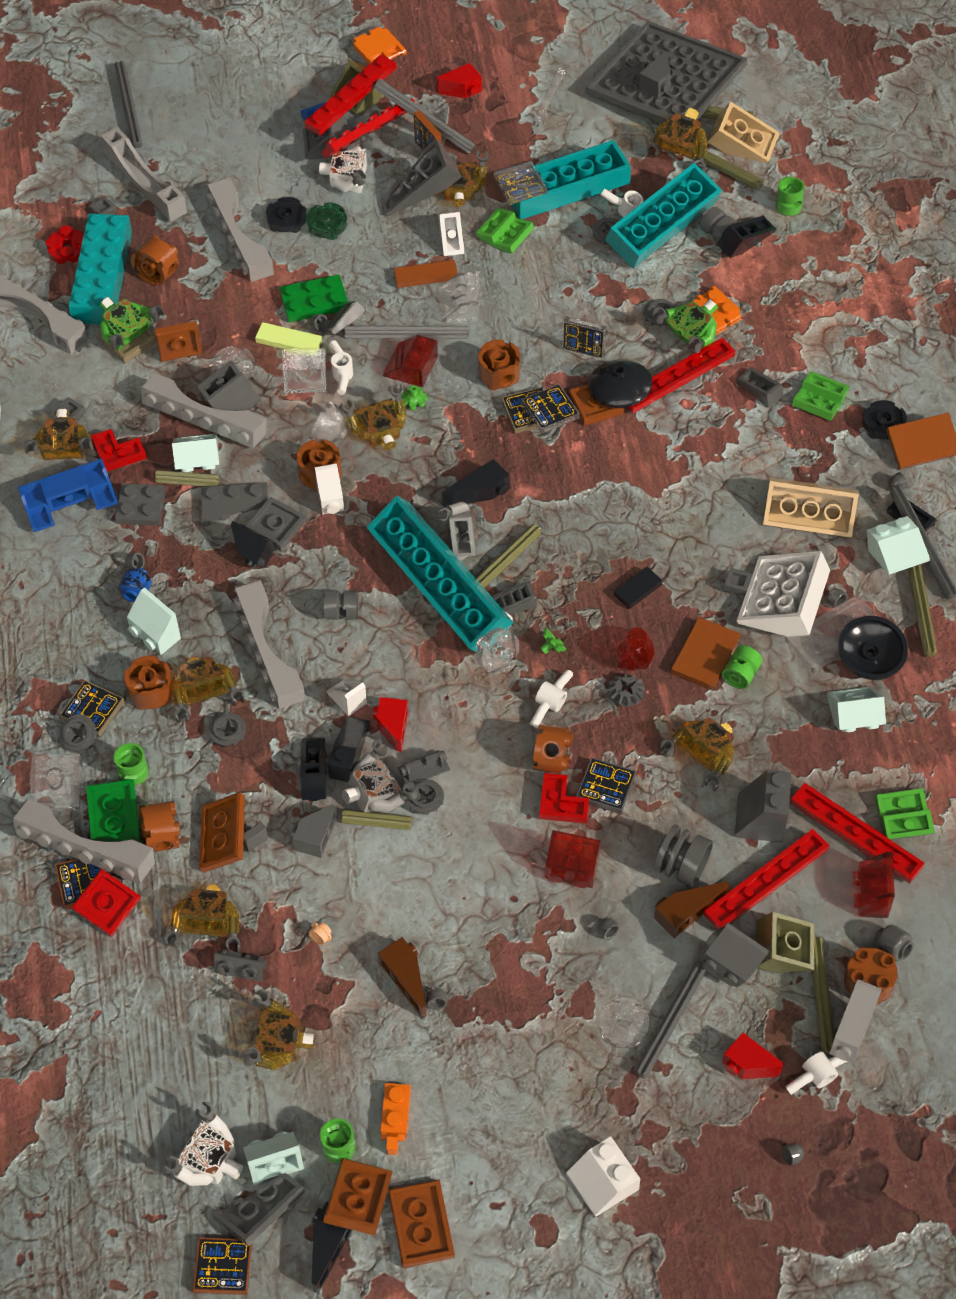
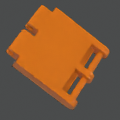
M378 26L368 31V35L363 33L353 38L355 40L353 41L355 51L368 65L380 54L391 60L399 55L403 56L406 54L405 48L387 28L382 29Z
M714 285L706 293L695 296L693 300L700 307L709 299L718 306V309L711 315L717 323L715 336L727 329V325L730 327L741 320L740 308Z

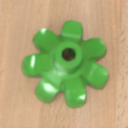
M415 385L407 388V391H403L401 395L402 406L406 407L409 404L410 410H416V405L424 407L425 401H428V396L423 393V388Z
M546 627L542 634L546 642L540 647L545 654L552 648L556 649L559 653L566 651L564 643L560 639H556Z

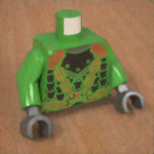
M107 297L100 303V307L105 311L100 324L101 338L111 345L112 350L119 351L149 329L150 318L154 322H158V315L164 316V312L159 305L150 308L129 302L127 299H123L115 304Z
M710 299L702 307L694 301H690L688 304L665 310L661 307H656L653 310L652 317L657 316L656 322L658 324H662L665 319L669 329L688 344V349L693 348L696 353H699L703 347L714 342L717 323L711 315L718 309V306Z

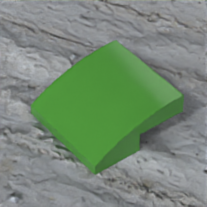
M497 208L476 232V236L487 244L512 254L531 233L534 225L531 221L516 218L514 211Z
M810 371L804 379L801 389L793 398L792 406L832 421L843 403L850 386Z
M923 788L875 796L884 834L890 840L935 833L931 811L927 809Z

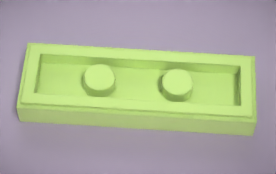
M262 322L255 340L256 343L316 356L322 342V336Z

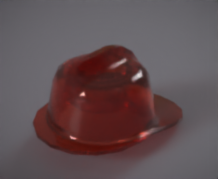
M639 627L631 629L625 640L617 647L618 668L625 667L629 671L646 670L655 652L651 638L643 629Z

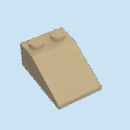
M730 101L719 113L707 142L724 153L767 163L779 132Z

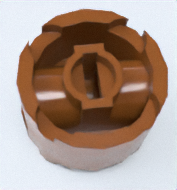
M153 235L132 254L131 265L133 269L137 268L139 271L137 275L143 281L157 286L159 283L163 284L177 270L179 265L178 250L175 246L168 245L159 237Z
M501 339L491 340L485 343L478 353L479 378L490 390L495 391L507 388L519 381L520 352L515 344L511 342L508 344L504 343V340Z
M321 439L322 442H316V440L308 441L300 447L297 453L299 478L305 486L314 489L316 492L315 467L337 464L339 479L342 477L339 449L334 443Z
M143 656L131 662L129 669L125 670L124 681L128 689V696L131 702L135 704V707L139 710L168 705L171 702L174 691V684L168 664L155 656Z
M540 723L539 730H543V732L541 731V734L537 733L533 761L538 763L533 764V770L562 774V771L568 770L570 756L566 755L567 747L570 748L572 746L574 732H569V727ZM550 743L557 745V755L549 752L548 746Z
M174 801L139 806L142 842L144 845L152 847L154 852L179 848L178 836H180L178 821L174 819V815H176Z
M859 948L856 950L855 954L850 958L844 976L846 991L848 990L849 994L852 995L857 980H861L882 989L877 1005L889 999L898 977L894 956L877 948Z

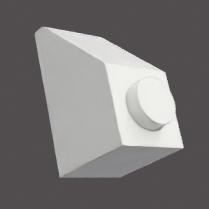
M460 212L437 214L444 256L464 254Z
M337 464L315 467L317 492L322 514H334L344 511Z

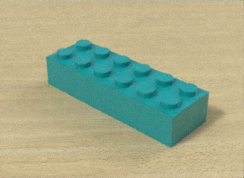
M611 140L532 166L546 193L511 203V206L519 219H525L600 194L604 189L609 191L630 184L631 165L616 142Z
M693 163L610 228L605 241L634 269L716 204L723 190Z
M88 214L69 302L70 316L75 320H80L83 324H101V318L105 311L100 307V303L105 298L109 297L115 304L119 301L132 236L129 215Z

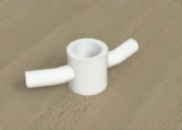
M606 189L600 195L611 203L618 205V212L622 217H625L643 203V197L636 191L626 192L623 198L615 196Z
M333 340L329 344L335 353L331 358L332 376L336 381H339L337 393L344 395L348 380L353 376L352 358L348 353L343 352L336 340Z
M565 670L554 685L547 681L541 685L535 699L540 706L529 723L530 725L538 728L548 709L554 712H558L567 697V692L562 690V688L573 676L570 670Z
M819 1052L803 1064L806 1073L785 1087L791 1095L811 1081L814 1082L817 1088H822L838 1076L835 1068L847 1061L835 1056L828 1059L824 1052Z

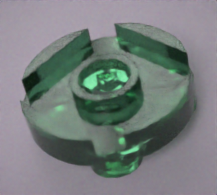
M326 202L324 206L320 207L315 205L307 213L308 231L315 236L327 238L328 240L337 239L338 235L346 229L348 224L345 210L336 203ZM328 218L331 219V221H329V222H324V221H323V220H327Z

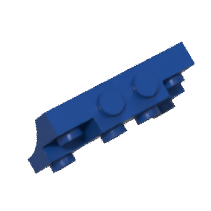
M102 458L18 487L34 532L55 525L51 512L93 498L97 511L118 504Z

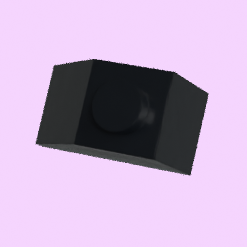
M232 521L231 529L238 554L246 558L244 562L256 568L257 565L266 567L277 543L241 523Z

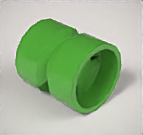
M785 177L779 181L776 199V209L779 213L786 216H794L801 211L805 187L801 179Z
M738 646L722 671L723 679L735 688L746 689L763 662L762 656L749 646Z
M125 743L116 749L114 762L119 779L121 781L134 779L135 785L143 783L148 777L149 770L142 747L135 743Z
M339 1118L331 1119L324 1123L320 1131L323 1155L327 1160L338 1164L341 1163L342 1158L351 1159L355 1153L356 1145L353 1128L350 1123Z

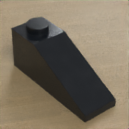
M764 215L730 225L717 245L725 255L732 258L743 254L773 234L777 229Z
M492 459L442 491V505L446 508V506L457 502L469 504L492 500L499 495L505 494L510 489V475Z
M352 717L346 718L334 743L328 762L330 779L349 782V775L359 762L370 721Z
M325 738L302 739L300 765L302 800L318 801L326 799Z
M327 1201L322 1209L318 1208L312 1221L314 1223L313 1292L319 1294L352 1232L351 1229L323 1223L329 1203Z

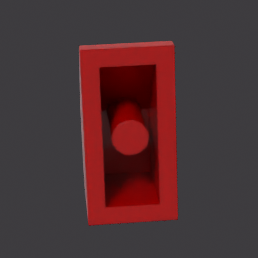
M471 63L465 64L436 77L437 92L442 95L468 98L482 91V76Z
M380 697L379 705L374 706L373 719L377 720V729L394 749L402 752L408 718V700Z
M743 1032L724 1053L722 1062L728 1073L733 1076L737 1075L741 1079L779 1077L784 1064Z

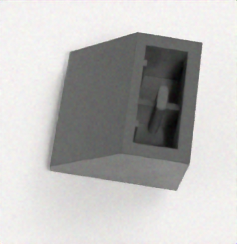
M231 360L197 386L214 409L228 411L249 410L262 400Z

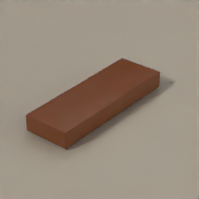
M455 260L394 268L397 288L458 280Z

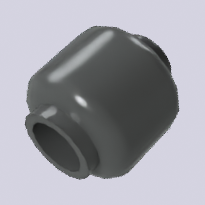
M891 924L879 929L875 936L876 948L892 954L896 962L908 958L913 950L914 944L911 935L896 925Z

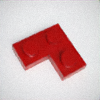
M112 429L91 435L100 459L102 458L107 472L147 459L139 438L118 444Z
M544 773L539 819L587 824L589 798L566 796L568 775Z

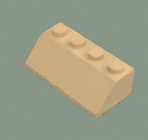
M770 477L763 525L852 538L859 490Z

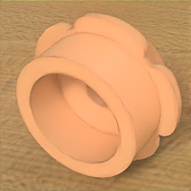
M321 922L311 925L312 929L308 934L315 943L324 945L326 941L331 940V929L326 924Z

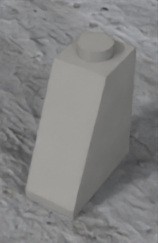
M857 980L834 1038L830 1055L854 1064L876 1008L881 988Z

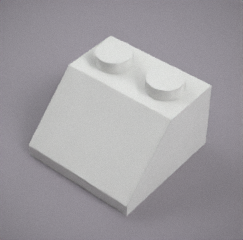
M611 1136L589 1149L566 1172V1175L595 1217L638 1191L640 1186L639 1176Z

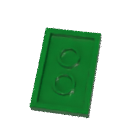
M340 274L279 287L289 323L312 318L314 314L329 315L338 313L344 304L348 302Z
M134 779L86 786L91 840L102 842L134 840L141 843Z

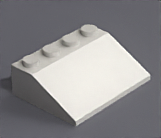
M822 551L759 556L737 618L738 624L787 637L810 635L830 572Z

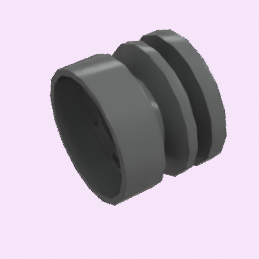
M674 824L658 848L654 871L661 874L666 868L665 875L670 877L678 869L677 881L693 888L706 867L713 848V841L697 835L689 843L690 831L685 829L680 835L681 827Z

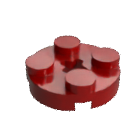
M62 226L60 230L54 232L46 240L49 257L60 264H65V261L78 262L84 234L77 229H72L70 226Z

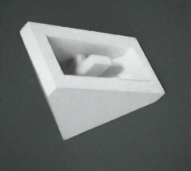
M344 678L326 691L348 716L367 704L366 690L363 682Z

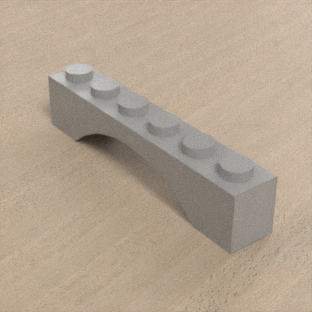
M118 127L101 135L103 150L107 157L170 222L187 213L184 195L173 184H168L159 179L146 166L129 138Z
M231 178L207 184L209 192L206 193L209 205H213L215 218L220 219L219 223L222 232L227 233L226 237L229 246L234 247L233 252L236 260L241 261L240 266L243 274L248 275L251 282L274 275L272 259L266 247L246 237L235 223L234 218L239 202L237 190Z
M0 273V307L15 308L35 315L50 329L55 345L69 354H72L87 340L86 327L83 322L78 319L75 320L63 310H58L50 302L43 301L33 292H28L18 283L11 282Z
M155 373L141 387L142 404L248 447L254 448L266 435V417L249 410L228 411L201 405L183 394L174 380Z
M261 580L235 588L236 598H233L236 610H241L242 612L240 620L243 628H248L249 630L247 638L250 646H255L256 648L254 656L257 664H262L263 666L261 674L264 682H269L271 688H268V692L272 702L276 701L279 709L305 701L304 687L297 670L278 659L264 639V625L270 609L268 597Z
M31 799L26 801L13 818L15 832L21 838L30 839L43 847L55 849L63 855L72 856L85 864H92L106 872L117 874L128 881L132 880L140 884L155 864L152 847L134 840L102 842L80 837L63 827L53 816L49 806Z

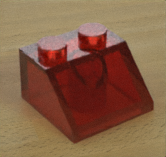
M416 335L399 342L383 376L423 388L438 358L437 340Z
M552 830L545 878L556 883H571L579 888H593L599 865L601 840Z
M885 852L861 861L858 870L853 871V886H857V893H854V908H858V917H889L895 897L893 852Z

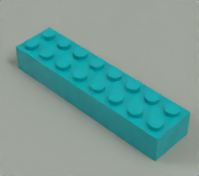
M396 495L366 527L470 650L483 655L514 623L410 502Z

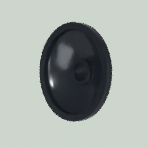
M616 359L601 364L593 370L588 379V390L591 397L596 402L611 408H626L642 402L652 389V377L647 368L635 361Z
M862 616L852 620L845 626L839 637L838 651L844 665L855 675L868 680H883L894 676L901 670L907 659L908 645L902 631L891 621L879 616ZM866 653H872L873 657H869Z

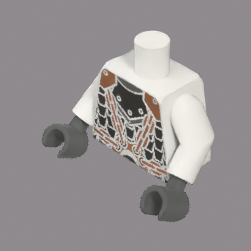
M366 133L361 136L360 143L352 149L334 154L331 163L320 162L319 174L329 175L330 185L342 192L353 191L361 193L364 179H366L365 173L367 168L365 148L367 150L372 149L373 143L371 141L373 138Z
M202 1102L207 1108L205 1115L199 1109L195 1110L197 1117L206 1118L207 1120L200 1123L179 1158L177 1159L172 1155L165 1157V1160L171 1163V1169L166 1165L161 1166L163 1173L173 1172L174 1177L189 1186H203L210 1183L218 1184L224 1174L237 1179L243 1170V1165L234 1161L237 1154L234 1146L235 1140L227 1125L217 1114H212L213 1106L209 1102Z

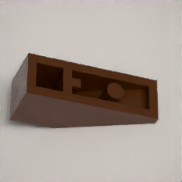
M724 881L676 892L668 898L663 897L655 905L654 919L673 938H676L701 918L704 910L729 892L730 884Z
M401 937L378 952L379 964L423 1019L426 1017V1005L417 959L418 951L411 942L407 943Z

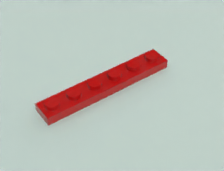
M380 54L304 121L305 127L321 136L373 90L375 83L379 79L384 80L396 69V62Z
M397 104L394 105L393 109L388 107L381 112L380 116L375 114L367 120L368 123L364 124V122L356 125L353 128L354 131H345L339 136L338 140L336 137L326 143L327 147L321 153L327 159L360 140L362 135L366 133L371 134L408 112Z
M723 337L701 349L699 353L695 352L653 376L650 394L642 402L627 408L634 414L735 356V350Z
M804 783L791 798L790 804L910 884L923 869L925 862L808 784Z
M814 829L810 830L704 910L703 915L717 930L726 923L732 924L828 851L829 844Z

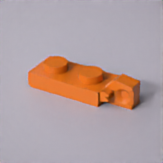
M385 1083L380 1132L381 1140H387V1155H397L398 1142L405 1141V1137H407L411 1085Z

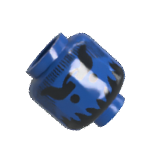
M142 568L129 569L124 573L119 584V590L124 599L135 602L143 588H146L148 591L150 590L152 580L147 571Z

